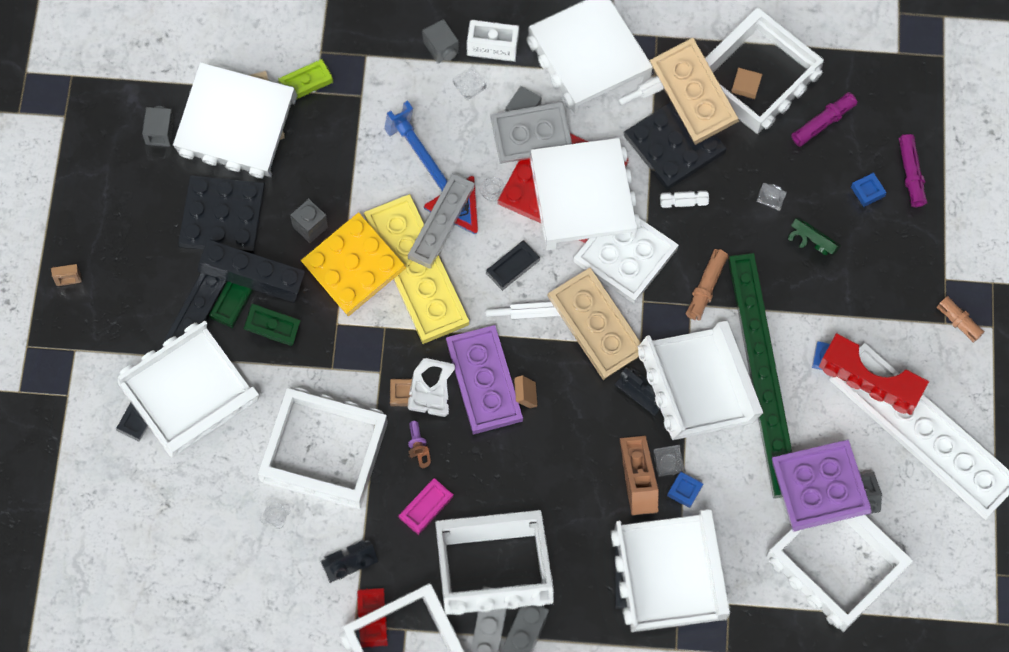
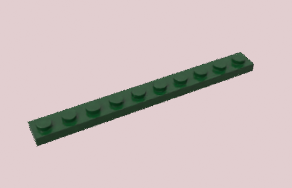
M752 253L729 256L728 262L750 379L763 411L758 421L773 499L782 498L772 464V457L793 452L755 255Z

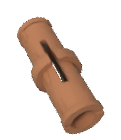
M949 296L937 306V309L949 318L954 328L958 327L973 343L984 334L985 331L969 317L970 314L967 311L961 310Z

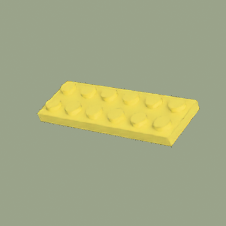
M410 194L365 211L364 217L367 223L406 267L393 280L422 344L469 326L468 317L439 255L431 269L408 259V254L424 226Z

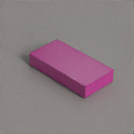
M433 478L399 515V519L419 535L450 502L453 494Z

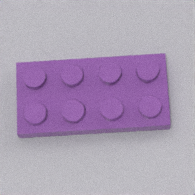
M493 325L446 337L447 347L452 364L455 365L454 371L472 433L477 434L523 422L496 326Z

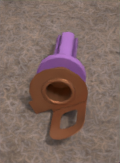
M412 421L409 423L412 440L408 442L411 448L409 457L418 456L419 466L426 468L431 463L429 448L425 446L426 440L421 438L418 422ZM427 455L428 462L423 464L422 457Z

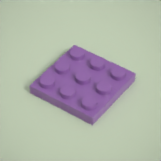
M849 439L772 457V464L793 532L871 514V507Z

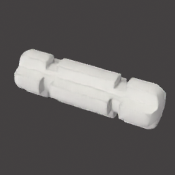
M694 191L674 192V195H671L670 192L660 195V204L663 208L671 207V205L675 207L695 206V203H698V206L709 203L708 191H698V193Z

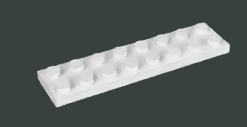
M864 343L859 348L861 362L871 373L881 377H893L899 374L867 344ZM830 377L829 380L985 520L1009 496V470L926 396L922 395L912 415L897 412L892 405L884 401L874 400L870 397L869 393L861 389L851 388L846 384V381L838 377Z

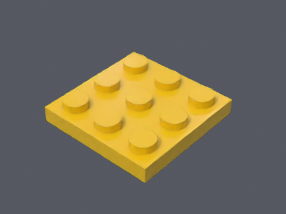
M359 212L301 260L348 317L406 269L401 260Z

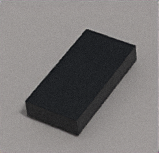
M523 240L486 270V274L503 291L538 263L540 257Z

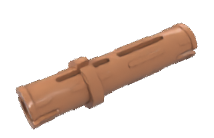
M713 250L700 284L693 291V299L686 312V316L692 320H701L705 307L713 298L711 294L728 258V254L723 250Z

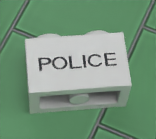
M471 20L467 40V55L515 61L519 26Z

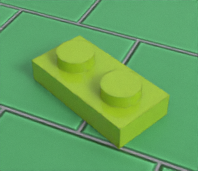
M320 59L278 78L279 84L293 87L297 93L296 99L333 83V79L323 60Z

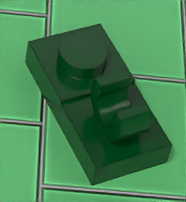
M796 218L791 225L797 230L789 235L788 240L793 241L796 235L802 236L803 241L799 246L800 248H804L808 244L809 238L816 244L814 248L824 255H828V253L836 254L841 246L801 218Z
M252 304L243 329L292 346L300 320Z

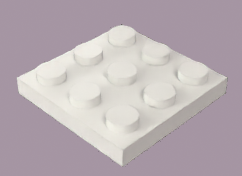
M640 219V229H637L635 238L631 239L630 233L589 238L576 254L573 262L584 270L591 268L601 282L635 304L677 251L679 245Z

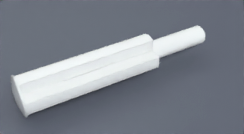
M658 76L638 85V90L619 98V103L624 105L640 96L644 99L663 90L664 87Z
M551 301L510 304V308L485 310L486 317L511 315V319L560 316Z

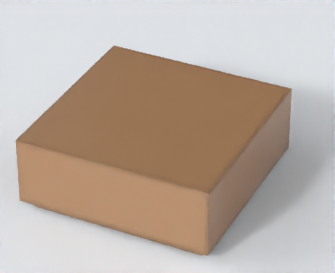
M738 68L731 93L755 99L762 74Z
M77 264L51 268L56 286L82 282Z
M524 376L515 377L516 402L528 408L537 407L536 382Z
M390 379V406H408L412 379Z

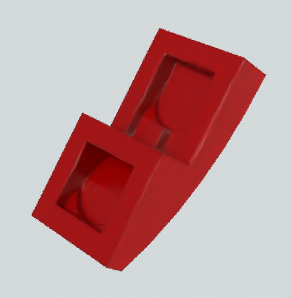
M384 588L357 590L359 619L385 606ZM385 616L359 629L361 648L387 646Z

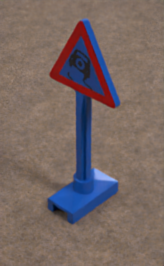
M406 101L403 103L402 113L394 115L392 111L387 112L384 129L389 137L397 132L402 137H405L439 189L443 191L448 181L414 133V128L410 123L413 107ZM473 176L466 179L475 183ZM475 185L455 225L473 234L478 232ZM439 196L426 203L424 209L431 212Z

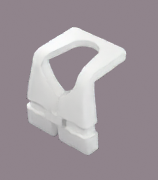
M423 358L413 372L408 409L423 413L428 411L429 414L442 417L449 414L447 379L455 370V365ZM432 366L442 368L439 381L430 388L424 382L421 374Z

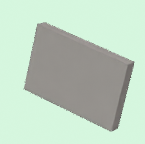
M563 102L490 115L500 164L530 159L531 150L572 144Z

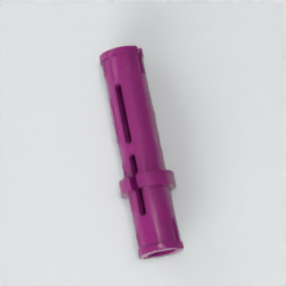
M847 92L838 101L828 104L824 111L792 133L793 141L801 147L834 121L838 122L842 119V115L857 105L855 97Z
M906 134L899 138L906 172L905 186L910 193L911 206L921 207L927 204L924 191L925 178L920 171L915 137L912 134Z

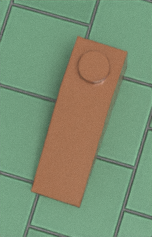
M646 436L620 438L632 515L657 513L658 487Z

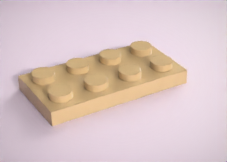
M694 38L650 60L655 73L694 144L739 122L737 115Z
M588 268L548 293L547 297L603 380L639 358L638 346L641 342L591 268Z

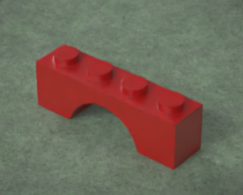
M837 333L819 365V368L823 369V372L828 376L838 377L846 381V384L851 388L861 389L869 393L870 397L874 400L884 401L902 414L912 415L929 383L928 380L907 369L893 377H881L871 373L861 362L859 345Z

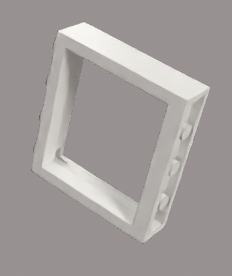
M757 7L705 60L712 72H714L758 30L807 69L761 117L720 85L738 119L758 134L763 128L768 129L774 123L775 116L779 112L783 114L791 105L790 101L795 96L799 98L807 89L806 85L810 81L815 82L821 76V67L824 60Z
M287 388L258 473L260 482L361 509L388 424L387 415L375 408H369V410L359 408L353 402L345 401L340 403L327 395L321 394L319 397L311 395L302 388H295V390ZM293 403L375 425L355 490L271 467Z
M541 510L436 521L445 615H459L475 611L487 612L504 608L515 609L523 606H542L553 603V585ZM535 536L542 584L451 593L446 545Z
M865 515L845 519L844 521L894 569L848 615L782 552L803 530L793 532L791 529L767 555L769 562L774 566L773 569L777 572H782L788 578V583L796 591L801 590L808 597V603L814 609H820L827 616V621L831 625L834 624L838 629L840 628L843 632L913 562L908 555Z
M431 584L343 626L342 631L344 634L340 635L346 650L351 648L352 652H363L354 631L423 598L448 651L464 652Z

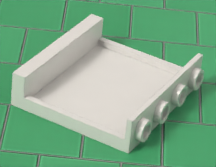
M585 0L529 26V36L527 37L531 50H536L539 55L540 65L544 70H548L553 86L556 89L559 88L565 106L567 108L570 107L574 114L578 113L579 105L638 77L642 82L651 78L652 65L611 0Z
M200 63L173 146L180 156L188 159H193L195 156L202 158L203 162L210 165L224 164L227 169L235 172H240V169L249 171L250 175L257 178L271 177L270 168L291 103L295 104L297 93L293 87Z
M619 138L531 150L530 162L546 250L556 249V244L559 242L630 233L631 239L635 238L637 229H640V219L638 214H634L633 206H636L634 191L629 190L628 185L631 184L630 169H625L624 161H627L625 146L621 147Z
M206 321L199 325L197 322L193 323L185 329V334L179 338L174 336L168 339L163 344L164 347L157 352L154 350L148 352L141 358L142 362L136 366L131 364L119 373L118 385L171 458L258 400L259 394L253 386L251 388L248 386L207 330Z
M728 321L718 322L711 330L654 341L651 340L650 336H646L638 346L639 358L644 363L647 371V380L653 387L656 395V404L662 411L665 428L670 433L672 440L754 423L763 414Z
M711 509L700 511L698 516L627 525H621V521H616L615 530L611 531L613 547L618 546L619 556H615L617 572H622L623 582H619L621 598H626L627 608L623 609L625 624H630L631 632L727 620L730 611Z

